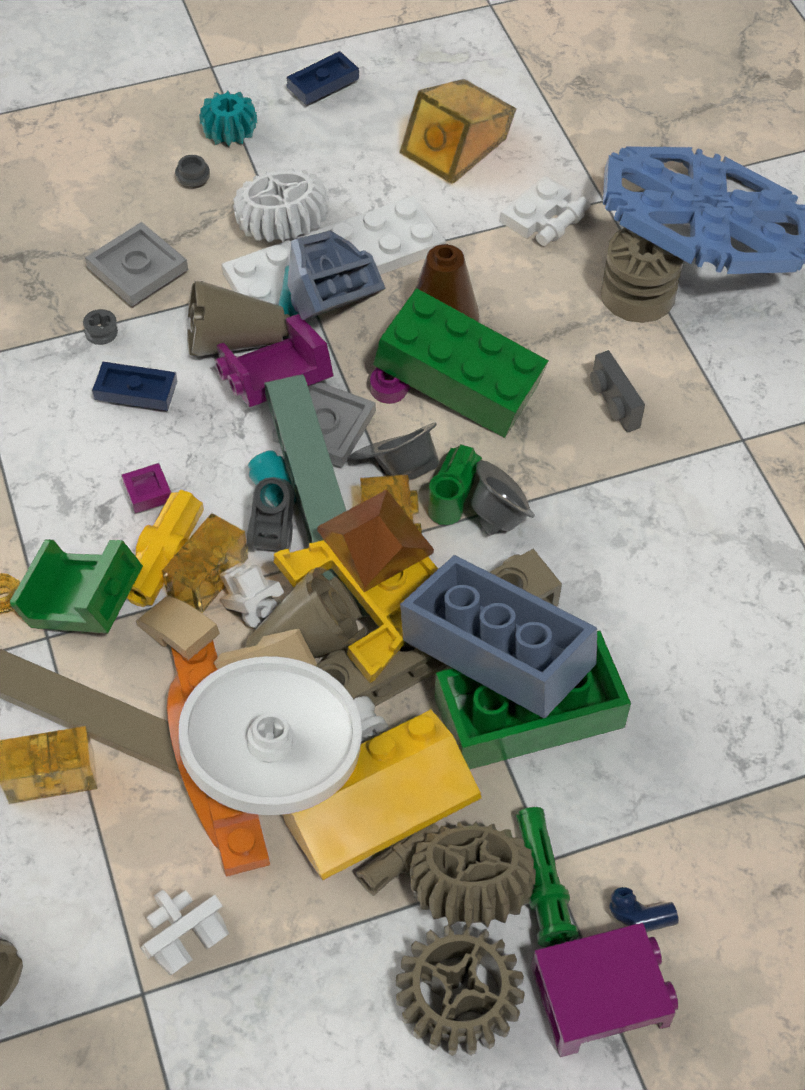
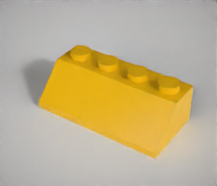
M431 709L362 743L358 762L353 773L346 783L331 797L311 808L295 813L283 814L282 816L285 825L323 881L482 799L454 736Z

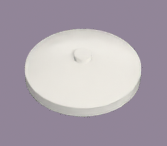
M264 656L230 663L211 673L194 688L187 698L180 715V755L186 771L202 791L217 802L246 813L258 815L290 814L311 808L335 794L349 779L360 754L362 723L358 708L349 692L327 672L296 659Z

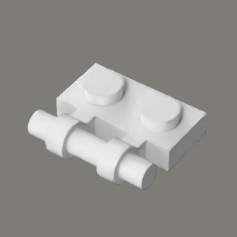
M544 175L501 211L500 222L526 239L534 232H538L536 235L537 242L542 246H546L550 241H557L565 233V228L570 224L578 223L584 217V212L590 208V202L586 197H580L577 201H570L571 191Z

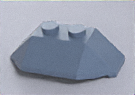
M331 230L291 241L288 287L291 292L292 305L300 314L302 320L337 309L386 289L373 256L365 250L359 251L351 242Z

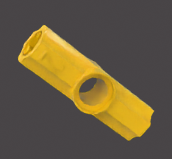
M179 490L176 493L172 492L154 525H147L142 530L136 545V558L143 565V568L127 596V599L132 604L140 607L153 605L171 570L177 571L183 564L188 550V539L204 511L203 502L199 501L192 493L184 490Z

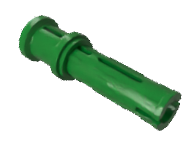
M541 807L525 808L519 811V814H516V819L524 846L531 849V855L534 859L533 869L536 870L535 884L533 885L529 904L531 909L536 911L540 928L536 935L538 944L546 948L577 940L579 937L577 926L571 923L567 903L570 901L569 891L564 885L560 884L546 826L544 809Z

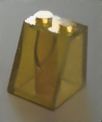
M466 79L420 89L417 92L399 153L449 183H455L506 140L517 108Z

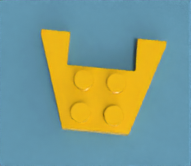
M324 540L309 543V548L294 552L284 549L274 553L275 565L293 587L315 567H323L326 571L333 569L379 626L373 632L348 646L347 650L348 657L369 683L376 680L405 644V641H403L400 604L438 570L433 561L426 557L377 586L363 592Z

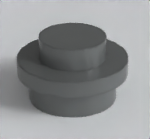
M186 155L179 160L175 169L176 179L185 186L196 187L202 185L210 177L209 166L201 156Z

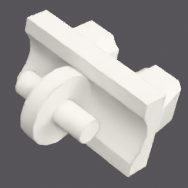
M238 563L220 574L229 592L220 598L225 609L242 612L243 620L253 629H257L278 606L271 596L278 597L284 593L278 581L265 580L258 565L253 564L246 567L245 563Z
M164 890L159 891L154 897L160 908L146 918L153 929L166 920L172 925L140 948L147 959L154 956L157 963L169 975H172L193 960L179 940V937L193 929L207 950L229 934L223 918L218 912L223 907L216 895H213L182 917L180 910L193 902L188 892L185 890L171 899Z

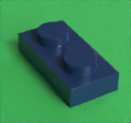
M338 51L287 76V88L305 105H308L358 80L359 68L341 51Z
M103 361L92 392L94 400L168 411L177 385L176 372Z

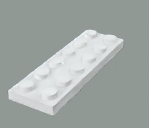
M414 196L310 232L308 235L304 234L297 237L301 238L331 230L351 242L359 251L365 250L370 253L380 275L423 260L430 249L437 245L446 244L445 239ZM293 238L222 263L223 275L232 290L278 305L285 267L289 265L291 241L295 239Z

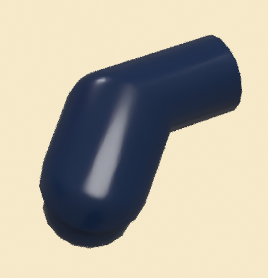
M627 887L617 888L611 894L610 911L615 919L626 926L643 923L646 932L678 925V914L673 902L645 907L636 900L632 889Z

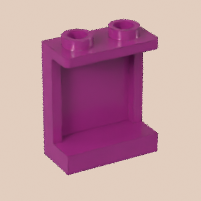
M299 314L285 319L289 338L239 357H236L224 342L217 344L219 358L215 359V365L220 378L223 381L228 380L235 397L240 395L249 407L267 401L264 382L303 374L309 386L334 376L327 343L305 320L301 319Z
M643 923L534 951L531 969L560 1058L578 1053L581 1044L653 1024H658L659 1029L670 1027L676 1014L675 1010H678V998L670 981L664 982L659 965L662 964L659 945L655 937L648 938Z

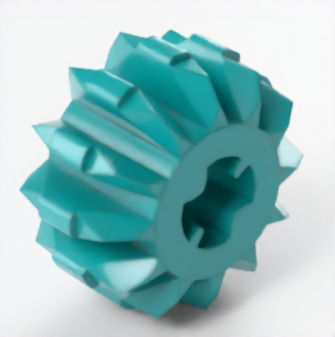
M227 90L225 94L214 92L213 98L204 99V105L200 108L201 113L199 114L200 124H202L205 137L213 139L215 145L226 142L228 146L232 142L243 144L244 138L253 137V131L257 123V112H255L251 98L243 97L242 92L230 94L229 90Z

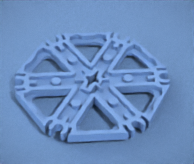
M626 146V148L620 149L619 155L613 152L611 156H608L605 165L603 205H606L605 209L607 211H616L614 220L619 221L621 226L687 263L692 264L693 259L696 258L695 264L697 267L702 268L704 262H709L716 267V272L719 273L722 272L725 266L727 274L797 272L805 264V205L796 204L798 196L793 195L792 191L725 156L723 161H720L721 156L716 153L713 158L703 155L702 149H697L694 154L692 152L693 147ZM668 161L683 163L688 169V176L665 168L663 163ZM726 175L738 179L742 184L757 192H746L739 189L727 192ZM622 178L645 189L644 192L627 190L622 186ZM776 223L797 225L799 235L786 233L785 229ZM662 224H690V237L682 236ZM731 237L758 252L745 253L736 250L731 245Z

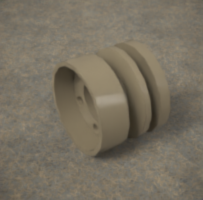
M624 227L617 231L609 240L601 288V297L604 305L615 316L626 321L645 323L664 317L675 304L684 260Z

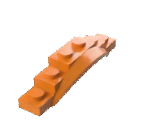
M212 640L189 660L171 647L177 674L168 692V724L176 762L193 807L212 843L220 850L226 877L269 866V856L258 814L232 809L208 796L192 780L186 771L180 755L179 720L183 706L194 688L203 679L218 670L214 664L218 658L214 641Z

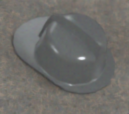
M437 423L426 425L410 434L363 447L352 453L350 459L357 460L374 457L388 475L401 480L415 479L435 469L439 464L430 433L437 426Z
M480 460L476 463L480 481L471 499V506L479 515V522L488 534L494 535L500 529L509 532L517 527L527 516L535 517L522 489L506 472L488 461Z

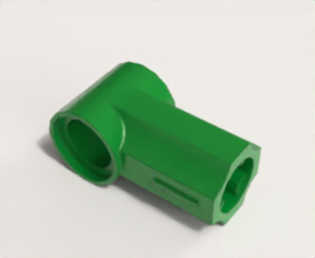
M462 444L456 448H450L438 475L434 476L430 481L428 515L434 522L441 525H451L461 519L464 502L478 474L476 463L482 460V457L474 451V448Z

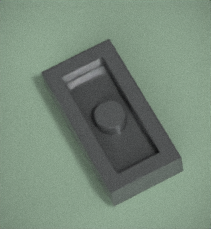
M607 350L596 354L593 372L590 374L594 390L602 394L608 403L611 416L614 420H619L627 433L640 429L645 403L611 352Z

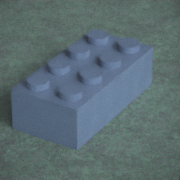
M453 555L400 604L403 641L544 719L596 665L597 627L456 555Z

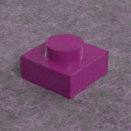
M159 463L121 474L125 490L135 514L164 505L171 495L170 488Z

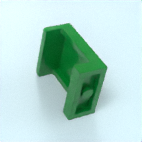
M45 539L12 596L10 606L30 628L108 634L143 565L123 540H109L102 555L65 553L54 540Z

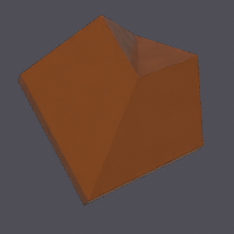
M387 489L319 525L317 528L319 534L363 592L368 591L434 553L433 547Z

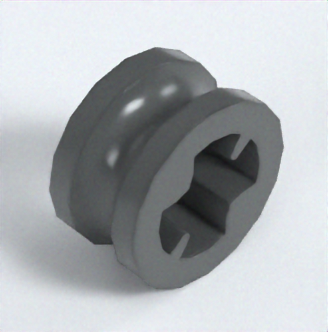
M105 309L93 310L87 313L83 319L85 336L90 343L104 345L116 338L118 333L117 320L111 311Z

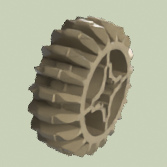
M477 821L473 826H464L458 822L456 828L452 829L441 826L439 834L428 833L425 842L418 843L416 846V851L410 863L411 889L413 890L414 897L420 902L421 909L430 910L433 919L446 917L449 926L460 921L465 922L468 929L472 923H482L488 928L491 920L495 919L506 923L509 914L519 915L521 907L529 904L533 885L535 884L536 870L533 869L534 859L531 855V849L524 846L523 838H513L510 829L497 831L494 823L488 827L479 826Z
M448 923L444 926L443 938H440L430 929L426 933L427 946L415 941L411 945L413 956H404L401 959V968L405 972L396 975V986L402 989V991L396 994V1004L401 1007H407L402 1012V1020L405 1024L417 1022L413 1031L416 1039L423 1038L428 1033L431 1034L429 1047L432 1050H436L443 1040L448 1042V1054L453 1056L457 1053L458 1044L465 1043L466 1051L472 1056L476 1054L477 1040H480L485 1047L491 1049L495 1045L493 1032L501 1037H507L510 1032L507 1021L517 1022L519 1019L520 1010L515 1005L521 1004L524 1001L525 992L517 988L523 983V973L512 970L517 963L515 954L501 956L505 949L503 939L497 940L491 945L488 944L489 931L487 929L482 930L478 938L471 936V926L468 929L467 925L463 926L462 934L454 935V929ZM450 958H463L460 963L453 966L439 963ZM479 964L485 967L493 976L498 987L499 996L489 992V986L478 979L477 970ZM468 974L467 989H463L460 995L457 994L452 1003V988L456 989L460 983L463 984ZM421 982L430 985L431 991L439 995L443 1000L442 1010L439 1015L426 1003L420 989ZM472 1011L480 1015L483 1011L487 1012L485 1015L474 1020L456 1021L458 1016L464 1012Z

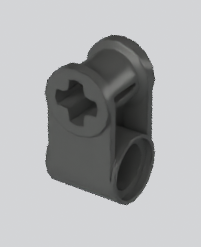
M270 477L261 480L255 486L251 518L247 532L248 552H255L257 548L276 551L289 549L290 551L293 535L292 516L295 495L292 485L287 480ZM272 484H277L284 492L283 501L277 507L270 506L265 500V491ZM262 533L277 535L278 538L262 536Z

